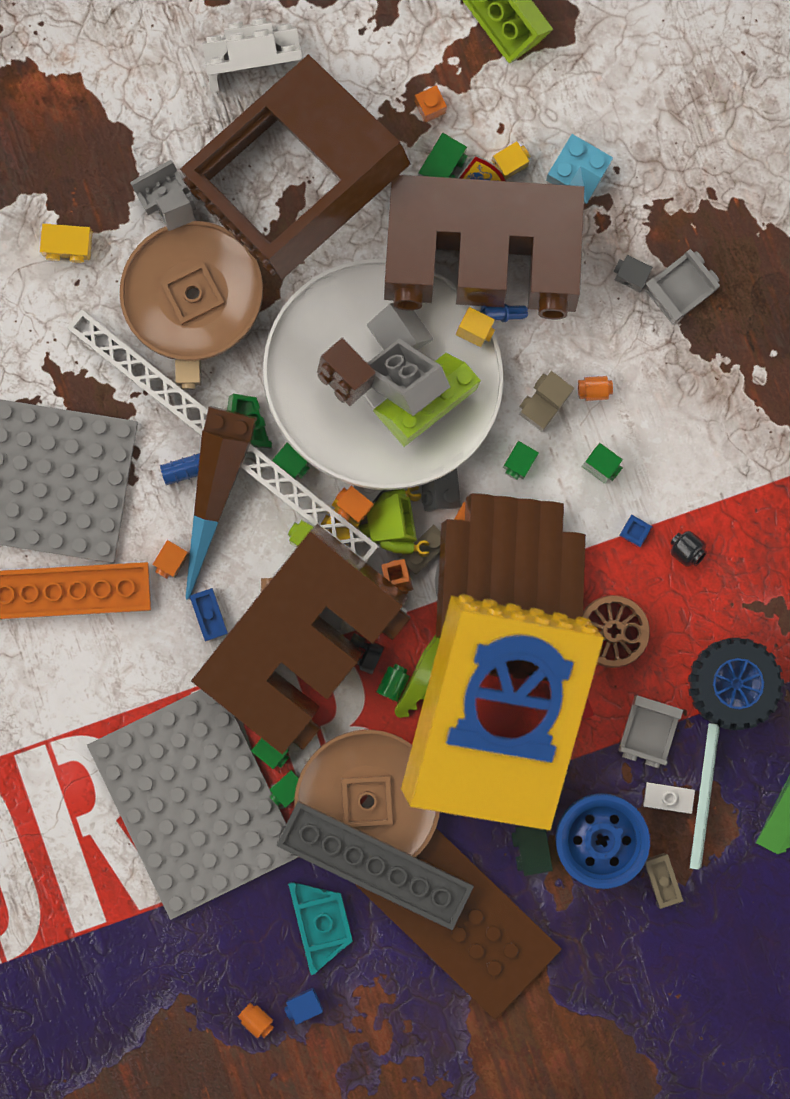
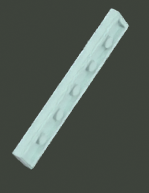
M711 723L708 725L690 862L691 869H700L703 859L720 729L717 724Z

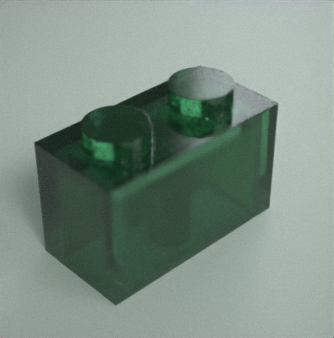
M515 826V832L511 833L513 847H518L519 856L515 857L517 870L522 871L524 876L553 871L546 830L527 826Z

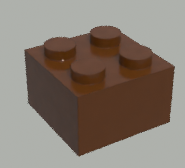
M343 337L321 355L317 369L320 381L325 385L329 384L333 388L335 396L342 403L346 402L349 406L371 389L376 374L372 367Z

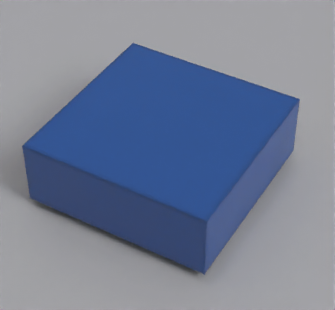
M631 514L619 536L640 548L652 526Z

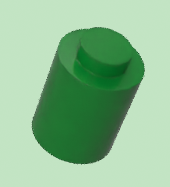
M394 664L393 668L388 666L376 692L398 702L410 678L406 674L408 670L397 664Z

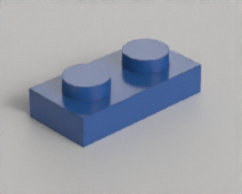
M213 588L190 595L205 642L228 634Z

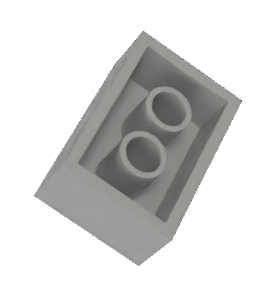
M400 338L368 362L376 372L371 387L412 416L450 387L440 364Z

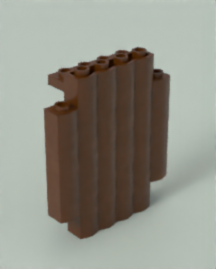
M471 493L466 497L465 521L446 519L441 523L436 638L441 637L451 596L459 597L460 594L471 596L474 600L483 602V599H490L496 601L497 605L502 606L511 603L530 611V608H537L543 610L544 614L549 615L558 612L575 620L576 617H583L586 534L563 532L564 503ZM526 660L506 661L508 673L512 674V678L526 679L527 676H531L539 668L536 664ZM493 668L489 672V676L499 677L497 668ZM544 677L541 681H549V680H548L547 677Z

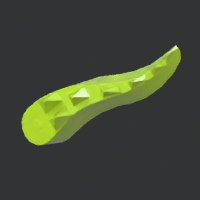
M436 634L423 651L395 707L394 712L399 718L409 717L408 710H417V702L425 698L440 638H436Z

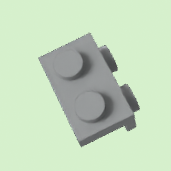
M172 160L159 165L130 183L148 215L158 210L156 199L181 189L185 195L190 193Z

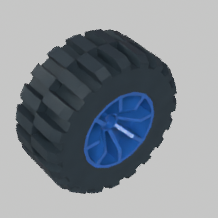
M729 638L714 642L698 654L697 660L691 666V675L688 676V682H690V689L688 691L689 696H692L693 699L692 704L695 709H698L701 713L700 715L705 720L710 721L711 724H717L721 728L743 730L756 727L759 723H764L769 719L768 716L778 708V701L782 700L781 686H784V679H781L780 672H782L781 666L776 664V657L773 653H769L765 646L755 643L754 640Z

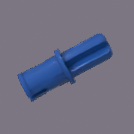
M504 304V308L482 306L480 310L481 313L495 320H501V322L528 317V309L525 305L508 306Z

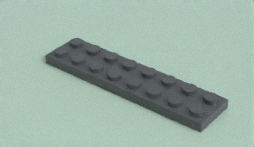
M297 801L276 844L277 847L450 930H453L474 887L458 877Z

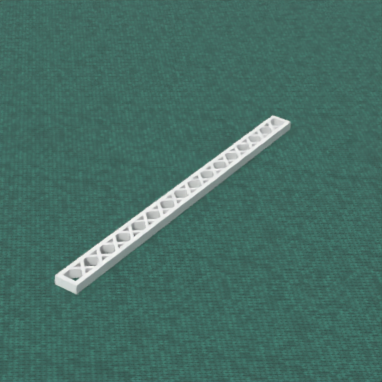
M81 310L68 325L67 329L202 436L206 421L205 415H207L208 410L100 323ZM85 318L90 322L91 332L80 333L75 328ZM96 336H108L109 346L98 347ZM125 350L127 361L116 362L114 351ZM143 364L146 376L135 377L132 365ZM151 380H163L164 390L153 391ZM180 394L182 396V405H170L169 395ZM198 408L201 420L190 421L187 409ZM250 444L247 453L256 454L257 464L245 465L243 460L241 468L312 525L315 526L318 523L317 513L328 512L331 515V524L319 525L326 531L332 528V533H329L337 540L339 539L337 538L336 528L347 527L350 532V539L339 541L357 556L359 555L356 553L355 543L366 542L370 545L371 548L363 558L359 556L367 563L379 546ZM272 467L275 472V479L264 480L261 468ZM291 482L294 494L283 495L280 483ZM299 498H311L313 509H300Z

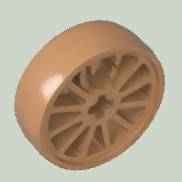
M609 595L594 600L583 610L584 618L588 619L591 612L594 611L604 624L602 626L591 621L593 626L601 629L600 634L604 637L603 641H606L601 657L598 656V665L609 668L622 667L634 662L642 655L649 641L650 627L646 614L637 603L623 596ZM611 603L620 604L615 620L612 617ZM606 604L609 621H606L598 611L599 606ZM626 606L633 613L620 622L621 614ZM634 616H637L640 626L636 623L627 622ZM612 625H615V629L619 630V634L615 635L614 638H611V634L607 633V629L612 628ZM629 626L634 627L638 632V636L634 640H629L625 636V630ZM617 642L628 653L627 657L619 658ZM610 643L613 644L615 660H607L605 658ZM637 643L638 646L633 652L626 645Z

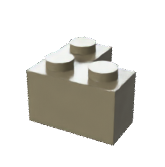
M550 371L548 375L542 374L533 387L536 389L535 394L532 398L527 395L519 406L522 409L519 415L541 432L574 390V387L553 371Z

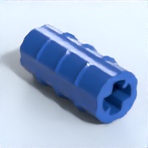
M200 453L160 465L165 485L178 483L186 479L190 480V478L198 476Z

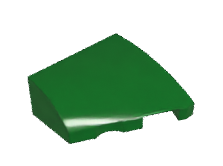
M234 393L230 395L227 410L257 418L251 445L258 448H272L271 440L269 441L264 427L266 426L264 418L259 412L260 406L257 397Z

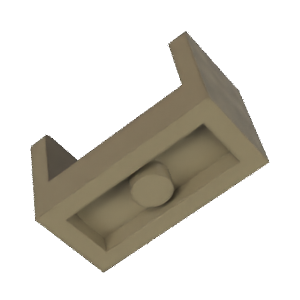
M663 853L647 858L644 866L646 867L657 900V907L661 909L683 902L668 854Z

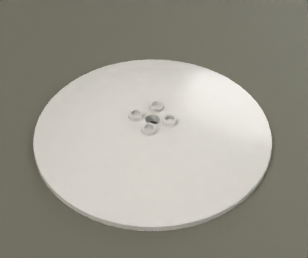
M386 259L354 261L329 269L308 281L290 297L276 317L268 335L263 360V383L268 406L276 425L288 443L307 462L323 473L347 484L378 490H397L423 485L443 477L464 463L478 449L490 431L499 410L503 390V365L500 349L494 334L490 342L484 341L482 347L455 335L468 308L471 307L479 312L480 309L478 306L456 305L457 286L434 272L432 303L422 302V308L414 310L432 336L433 341L419 348L418 351L433 361L448 353L464 361L481 382L475 392L403 447L373 412L374 408L387 399L385 396L371 387L355 403L349 406L346 402L342 403L335 396L334 390L329 384H323L318 378L317 369L321 355L342 337L367 363L383 351L367 327V324L389 304L393 303L391 300H384Z

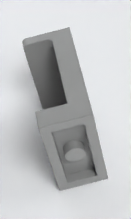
M691 249L655 278L645 283L643 287L672 325L720 287L717 275L712 270L708 271L703 265L704 259L697 251L693 252Z
M634 695L618 751L623 752L622 757L633 761L640 757L646 759V765L659 768L660 764L667 765V756L683 710Z

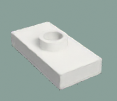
M646 782L643 806L692 814L695 790Z

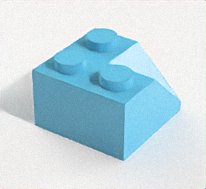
M571 134L549 171L546 181L555 185L584 186V203L587 204L610 166L613 157Z

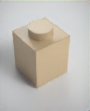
M175 360L176 384L181 386L182 390H194L196 386H201V360Z

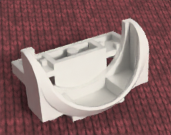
M265 17L253 19L252 24L243 25L242 21L229 23V28H224L225 35L222 38L221 35L206 37L207 41L202 43L211 92L219 91L217 74L291 61H293L295 66L302 60L297 27H291V23L277 25V28L272 27V22L266 21ZM275 43L281 46V51H276ZM228 51L229 60H224V55Z

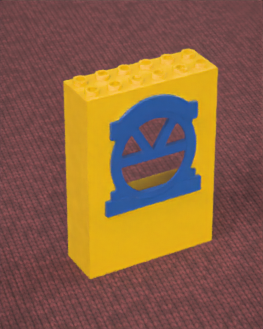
M460 594L459 597L451 596L401 790L410 807L551 830L604 637L597 630V627L593 626L591 621L584 617H576L575 620L558 612L549 615L544 614L543 610L537 608H530V611L511 603L502 606L497 605L496 601L490 599H483V602L464 594ZM520 659L530 661L539 666L514 693L506 661ZM493 668H497L503 691L479 687L485 676ZM544 677L548 678L551 688V699L528 696L531 690ZM476 698L548 711L542 722L533 731L522 737L511 739L494 736L483 728L478 719Z

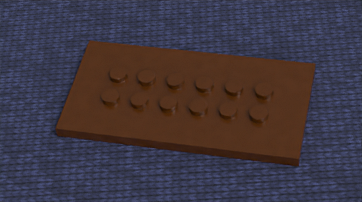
M436 828L429 843L416 858L474 886L453 930L359 885L356 886L496 1020L562 948Z

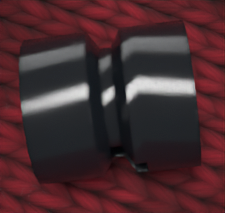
M354 633L350 641L358 648L366 649L363 658L359 659L356 665H359L361 671L372 675L384 650V646L376 642L373 644L367 643L365 637Z

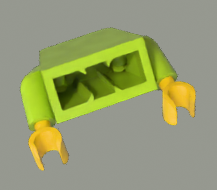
M419 486L408 488L407 490L397 489L384 492L367 514L368 523L360 525L359 531L368 538L370 537L374 543L380 544V547L384 550L397 554H413V552H417L421 557H427L430 552H422L419 548L423 545L430 546L429 542L422 540L417 545L413 543L417 541L411 501H419L421 493L412 494L411 492L419 490Z

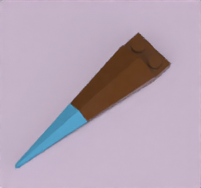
M213 406L208 407L201 438L186 600L192 594L228 497L251 444L256 417Z

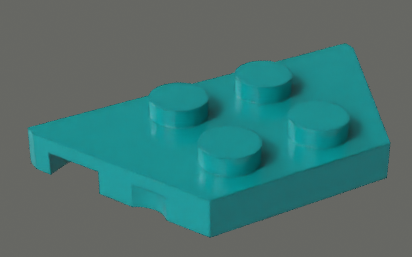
M291 882L288 885L310 974L314 975L353 941L341 893Z

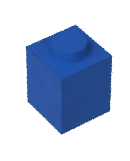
M313 987L287 999V1006L284 1007L289 1020L294 1019L296 1025L323 1012V1007Z

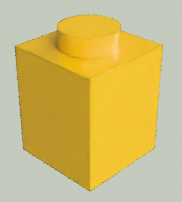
M515 142L493 155L492 163L502 172L507 180L528 167L530 154L524 145L520 147L519 143Z
M469 307L455 335L482 347L484 341L490 342L496 330L492 328L495 319Z

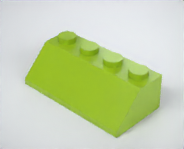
M462 0L509 64L539 44L553 30L532 0Z
M448 353L443 354L435 361L441 365L450 387L414 416L389 399H386L373 409V412L403 447L477 390L481 380L464 361Z

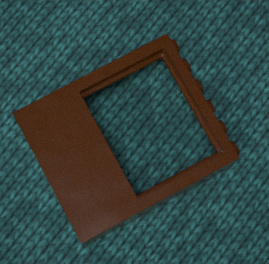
M308 54L182 166L180 170L185 176L182 180L190 189L191 194L198 201L201 200L205 204V208L213 216L216 215L219 218V222L227 231L231 230L234 233L233 236L242 246L245 244L249 253L257 261L260 260L263 263V267L271 276L276 274L283 280L411 163L401 142ZM278 120L340 182L271 243L210 180Z

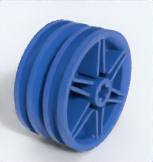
M597 793L576 800L564 811L556 829V849L563 866L577 881L593 888H614L627 883L641 871L649 854L650 835L644 818L633 805L615 795ZM589 814L595 818L592 824H588L585 821V817ZM615 814L619 817L618 823L612 824L610 822L611 815ZM600 833L602 836H608V839L605 840L607 842L605 846H602L600 843L596 845L595 840H598L596 836ZM575 836L582 837L583 841L580 845L574 844L573 838ZM624 836H629L631 838V843L629 845H624L622 843V838ZM593 857L595 860L594 865H586V858ZM612 857H617L619 859V863L617 866H612L610 864V859Z

